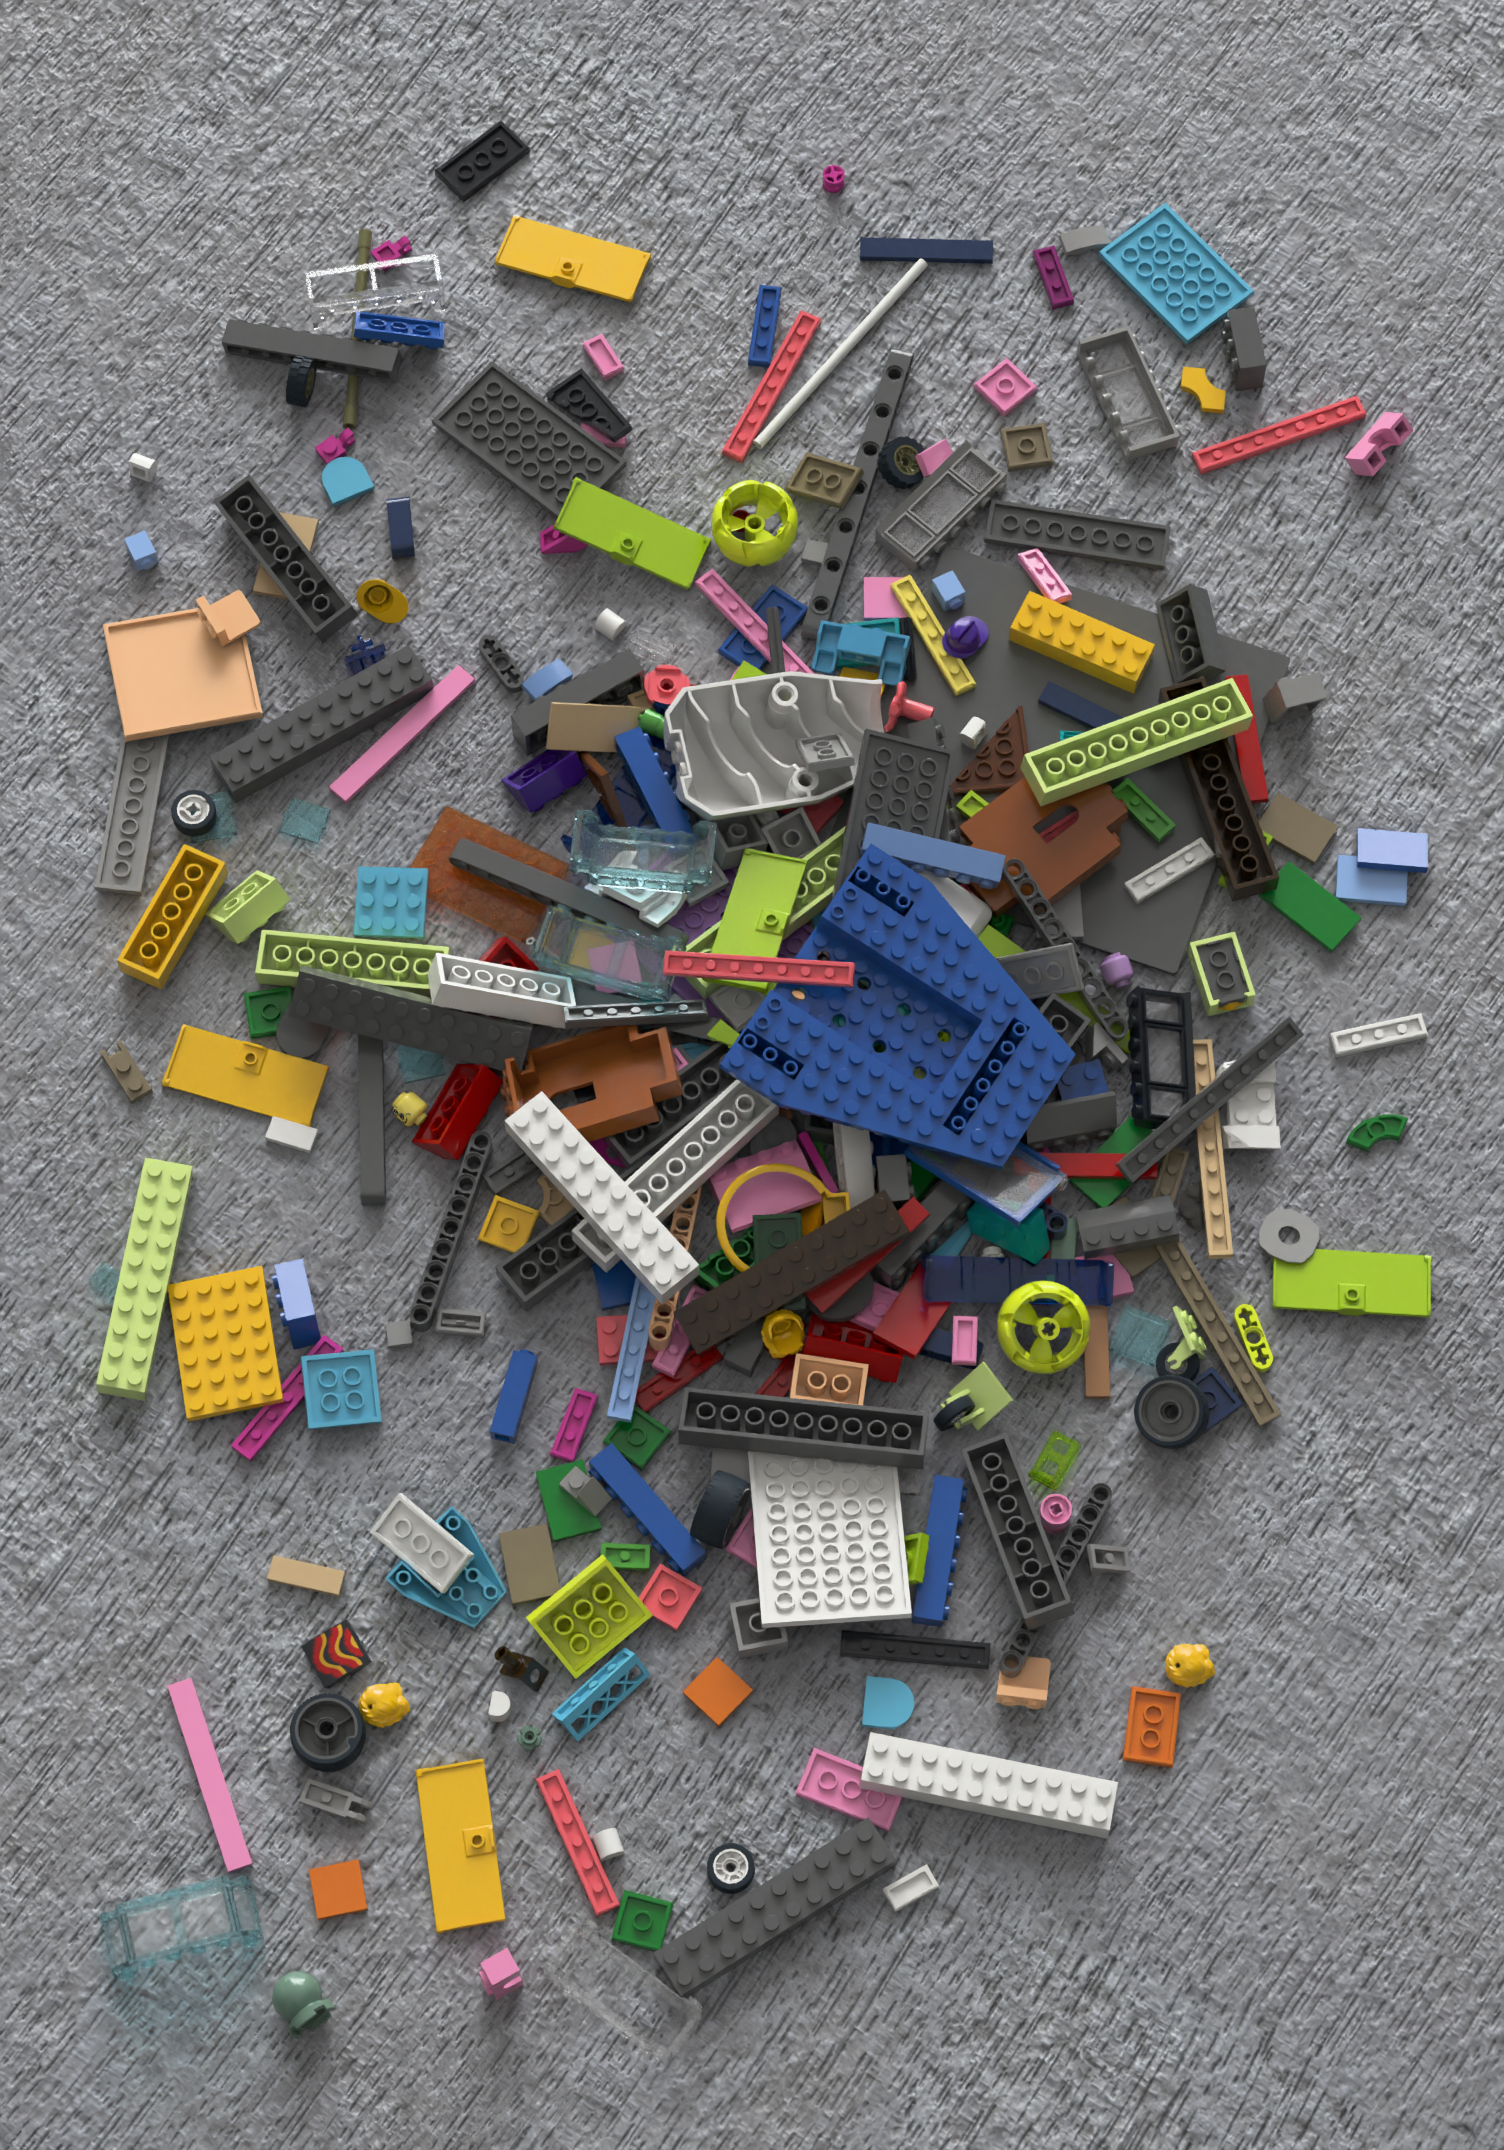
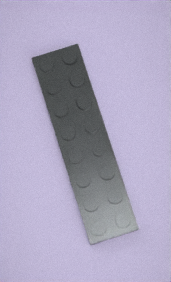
M991 499L984 543L1028 550L1038 548L1041 552L1164 570L1171 526Z

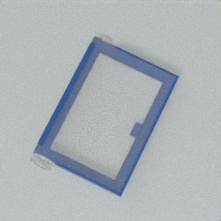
M1020 1141L1001 1170L972 1162V1160L967 1158L947 1155L948 1153L932 1151L915 1145H910L904 1153L913 1162L1017 1227L1056 1189L1063 1191L1069 1182L1067 1175L1060 1171L1061 1167Z

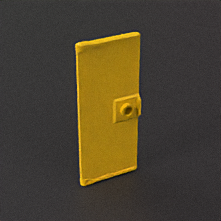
M514 215L496 256L495 265L549 279L556 285L566 288L577 287L631 303L652 257L651 253Z
M183 1024L167 1071L163 1077L162 1086L310 1127L329 1066L274 1051L248 1041L236 1040Z
M484 1759L415 1770L436 1933L442 1934L452 1930L506 1921Z

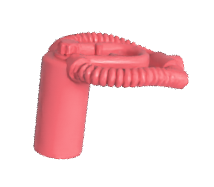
M903 681L897 684V694L894 696L889 708V720L884 730L890 732L895 727L900 716L917 722L932 718L935 708L906 699L907 685Z

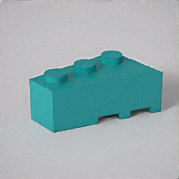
M993 1199L1013 1213L1022 1206L1021 1204ZM976 1202L967 1211L972 1233L1034 1264H1037L1051 1249L1043 1209L1037 1208L1019 1227L979 1202Z

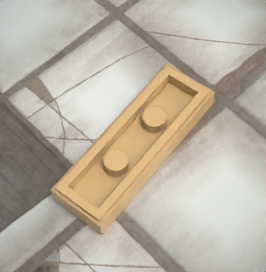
M273 1555L267 1580L339 1597L346 1573L345 1571Z

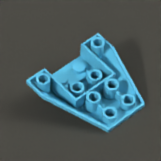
M451 1506L435 1522L469 1549L474 1556L447 1592L442 1594L402 1559L395 1564L385 1580L402 1596L475 1628L504 1596L507 1590L470 1522Z

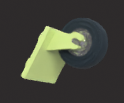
M1175 1306L1173 1311L1185 1337L1181 1342L1170 1343L1160 1350L1156 1358V1370L1159 1376L1177 1375L1193 1381L1200 1370V1359L1206 1358L1204 1351L1207 1348L1202 1337H1198L1194 1330L1198 1327L1193 1316L1189 1315L1186 1310L1183 1311L1178 1306Z
M982 1362L949 1392L952 1397L946 1399L943 1404H940L942 1410L935 1416L933 1421L940 1431H946L954 1426L956 1429H960L970 1423L978 1431L1009 1405L1013 1399L987 1364Z

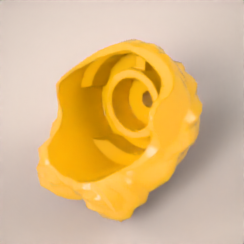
M781 1309L766 1317L761 1334L762 1340L769 1349L772 1358H783L788 1354H796L803 1349L804 1325L802 1319L790 1310Z
M1203 1644L1176 1645L1168 1653L1165 1660L1167 1677L1176 1685L1186 1688L1203 1684L1215 1674L1214 1664L1209 1659V1650Z
M396 1682L374 1684L367 1687L358 1701L363 1720L374 1727L384 1728L385 1726H391L399 1722L410 1711L409 1702L403 1697L402 1687Z

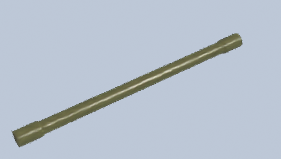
M368 229L360 230L358 237V262L351 339L362 342V340L354 337L355 311L365 312L369 252L372 241V232ZM348 375L346 405L343 416V428L353 430L356 428L359 376Z

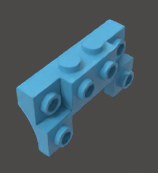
M821 620L811 668L815 672L835 675L839 659L881 666L878 679H882L883 684L897 686L904 678L911 639L910 636L885 632L880 628L867 629L857 624L845 625Z

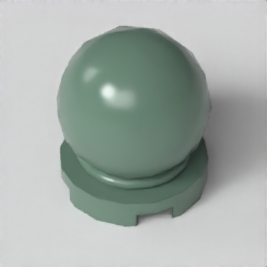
M292 1971L280 1977L273 1988L272 1994L275 2011L283 2019L291 2021L287 2029L293 2038L302 2037L301 2032L309 2027L311 2031H314L331 2018L330 2010H336L330 1999L322 2000L323 1991L319 1982L313 1976L303 1971Z

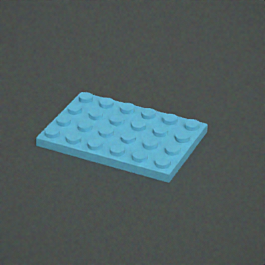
M1166 203L1099 251V257L1186 345L1224 318L1228 310L1236 309L1254 294V290Z

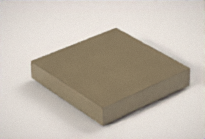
M1045 423L1001 429L1000 434L1008 472L1053 466Z

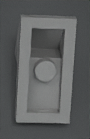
M1097 1022L1087 1031L1086 1062H1089L1099 1053L1104 1063L1115 1071L1128 1057Z
M576 1466L559 1483V1486L594 1517H597L612 1501L610 1495L593 1476L589 1478Z
M1099 1544L1087 1545L1092 1577L1105 1572L1125 1574L1131 1571L1127 1547Z

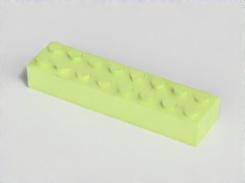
M262 930L255 974L258 984L296 987L301 966L304 965L431 998L427 974L435 954L450 955L449 947Z

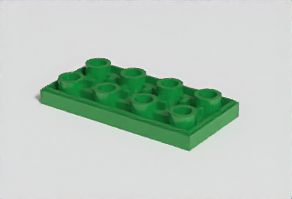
M1290 861L1278 872L1279 882L1277 889L1259 894L1261 899L1330 953L1347 937L1362 918Z
M1130 1116L1094 1153L1128 1154L1153 1131L1148 1128L1134 1127V1118ZM1069 1178L1068 1180L1098 1208L1111 1206L1132 1184L1127 1179Z

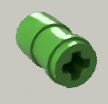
M647 708L643 715L640 714L638 716V720H640L638 727L640 726L643 732L664 740L663 715Z

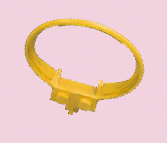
M772 1163L754 1167L737 1177L721 1198L716 1217V1230L720 1246L727 1259L740 1272L750 1268L738 1258L729 1244L725 1229V1216L733 1194L743 1183L754 1176L766 1172H787L806 1180L819 1194L824 1193L825 1195L822 1197L824 1224L850 1210L849 1192L831 1193L816 1176L796 1166Z

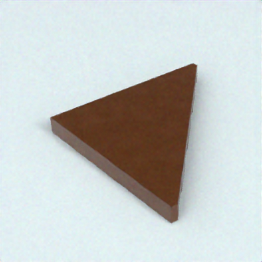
M1022 706L1017 707L1013 715L1003 723L992 739L982 747L971 763L961 771L956 780L950 785L954 797L966 796L970 790L977 795L1005 792L1025 777L1021 770V764L1024 754L1029 753Z
M587 751L578 752L579 759L589 768L586 770V773L592 785L602 795L599 799L611 820H615V823L612 825L619 839H622L626 852H636L609 773Z

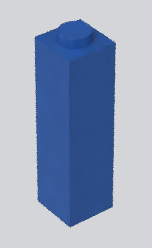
M513 1350L490 1429L491 1439L515 1444L538 1365L537 1356L529 1350Z

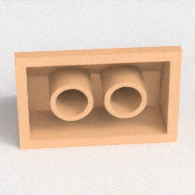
M796 1353L789 1398L863 1405L869 1364Z

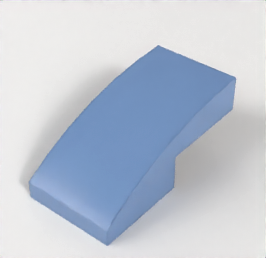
M557 659L533 674L522 683L521 687L534 701L537 697L546 696L553 692L557 686L570 681L573 673L560 659Z

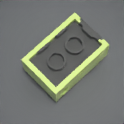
M1231 932L1190 942L1187 954L1207 1016L1253 1006L1256 994L1236 933Z

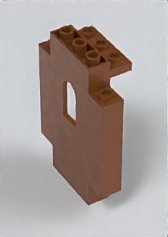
M1024 777L959 826V833L969 847L1006 855L1004 866L1010 859L1021 860L1052 906L1121 853V840L1118 835L1121 834V824L1128 820V806L1121 798L1117 799L1113 795L1114 791L1107 782L1040 806L1028 781ZM1066 805L1074 807L1079 813L1078 820L1047 844L1035 831L1034 827L1060 807ZM1010 866L1007 868L1010 875H1019L1017 867ZM1002 875L997 888L985 889L974 882L966 884L976 897L990 906L995 919L1019 903ZM1022 886L1020 888L1023 895H1032L1030 887ZM1042 906L1033 907L1036 915H1040L1045 911Z
M638 1025L606 1026L526 1051L528 1061L524 1062L526 1070L520 1071L514 1057L505 1059L506 1069L503 1070L504 1077H502L504 1087H501L503 1099L507 1101V1104L504 1105V1110L508 1118L541 1091L552 1101L554 1097L560 1094L594 1085L596 1099L559 1110L588 1142L660 1121L656 1103L683 1095L673 1044L666 1027L641 1034Z

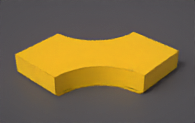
M1183 367L1181 390L1192 394L1198 400L1201 412L1223 414L1226 390L1213 386L1206 377L1205 369Z

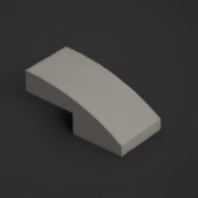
M1104 225L1078 228L1058 236L1065 255L1085 254L1087 249H1103L1110 244Z

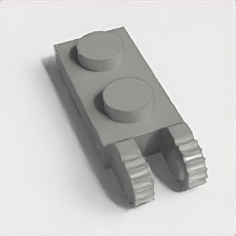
M307 1778L299 1799L300 1804L344 1819L349 1818L362 1824H366L368 1818L360 1813L350 1811L352 1804L354 1803L364 1809H372L373 1806L372 1802L357 1797L354 1793Z

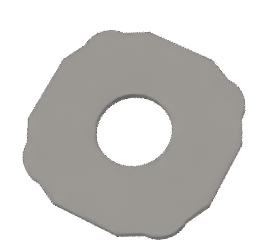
M1278 1208L1273 1210L1272 1213L1266 1216L1258 1233L1259 1246L1268 1255L1287 1263L1297 1264L1304 1263L1312 1256L1320 1239L1319 1226L1309 1217L1291 1209ZM1285 1227L1293 1228L1299 1234V1241L1293 1245L1285 1244L1279 1239V1231Z

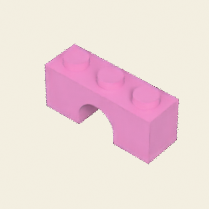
M1385 412L1345 459L1355 475L1374 476L1386 462L1381 452L1390 446L1401 445L1413 432V428L1403 413Z
M508 1948L480 1963L482 1971L479 1972L488 1996L493 1994L495 1999L498 2000L523 1985L520 1970Z

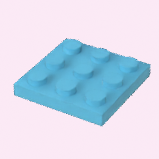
M358 866L354 936L425 939L429 869Z
M374 1349L301 1356L308 1430L382 1422Z

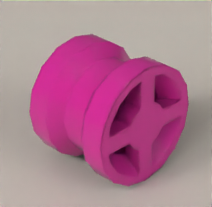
M830 165L824 169L823 187L827 192L837 193L843 189L845 178L843 168L838 165Z

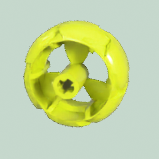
M755 480L739 482L729 487L713 508L711 519L713 539L717 546L720 547L723 555L738 565L752 567L760 564L762 567L771 565L782 559L796 540L798 533L797 510L788 494L771 482L766 481L764 484ZM748 505L757 507L756 514L749 515L745 521L733 516V512L741 507ZM778 513L782 527L778 529L777 535L774 537L765 530V519ZM745 527V541L731 534V532Z
M1034 1281L1015 1289L1005 1299L998 1313L996 1331L1003 1352L1014 1364L1032 1373L1052 1374L1070 1367L1081 1357L1087 1347L1091 1327L1086 1306L1072 1290L1051 1281ZM1039 1298H1049L1056 1300L1063 1307L1053 1318L1038 1317L1029 1302ZM1015 1321L1033 1325L1032 1329L1037 1339L1034 1341L1030 1353L1022 1348L1016 1338L1015 1327L1017 1323ZM1045 1323L1050 1325L1048 1333H1042ZM1070 1327L1072 1334L1069 1342L1060 1352L1052 1354L1049 1340H1053L1058 1336L1060 1328Z

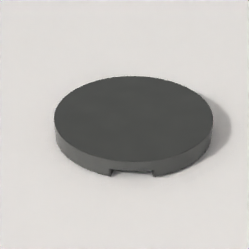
M869 1272L824 1314L807 1296H805L806 1307L824 1321L845 1322L854 1319L856 1315L869 1306L873 1298L874 1285L871 1273Z

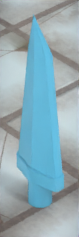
M969 1221L963 1224L928 1257L933 1263L930 1268L938 1272L940 1269L945 1272L951 1269L952 1264L972 1235Z

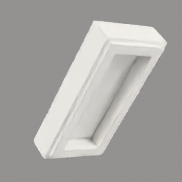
M273 1116L265 1139L311 1154L319 1132L318 1129Z
M926 1864L883 1888V1892L893 1910L897 1912L938 1889L939 1885Z

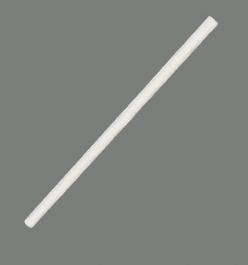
M919 259L758 435L753 441V444L758 449H762L927 268L928 264L925 260Z

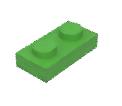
M601 1543V1555L603 1554L616 1570L650 1571L651 1545Z

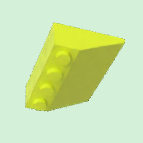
M602 1554L526 1618L576 1679L653 1615Z

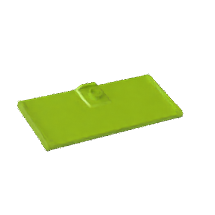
M577 477L573 479L570 492L553 527L554 530L609 554L612 559L625 565H634L686 590L689 589L708 545L711 544L710 538Z
M746 848L711 953L777 958L783 938H785L790 924V916L808 864L807 861ZM702 978L705 982L757 992H766L769 982Z
M1315 1249L1312 1256L1301 1264L1287 1263L1272 1257L1273 1309L1338 1312L1341 1315L1353 1316L1363 1314L1426 1318L1431 1316V1256Z

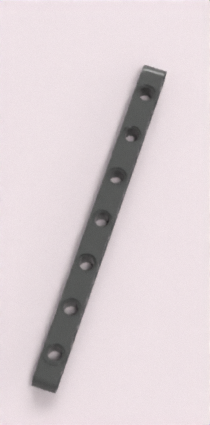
M891 348L853 465L862 468L864 474L844 509H839L801 630V636L817 640L821 620L831 621L879 470V465L877 464L878 454L882 450L881 448L888 442L914 357L912 352ZM884 415V416H886V417H885V418H880V417H878V416ZM872 453V454H874V455H873V456H868V455H866V454ZM860 491L862 494H855L854 492ZM842 530H849L850 532H849V533H843V532H841V531H842ZM834 568V569H837L838 571H836V572H831V571H829V569ZM822 607L826 610L818 611L817 608Z

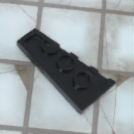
M582 368L545 393L549 400L614 443L633 430L631 424Z

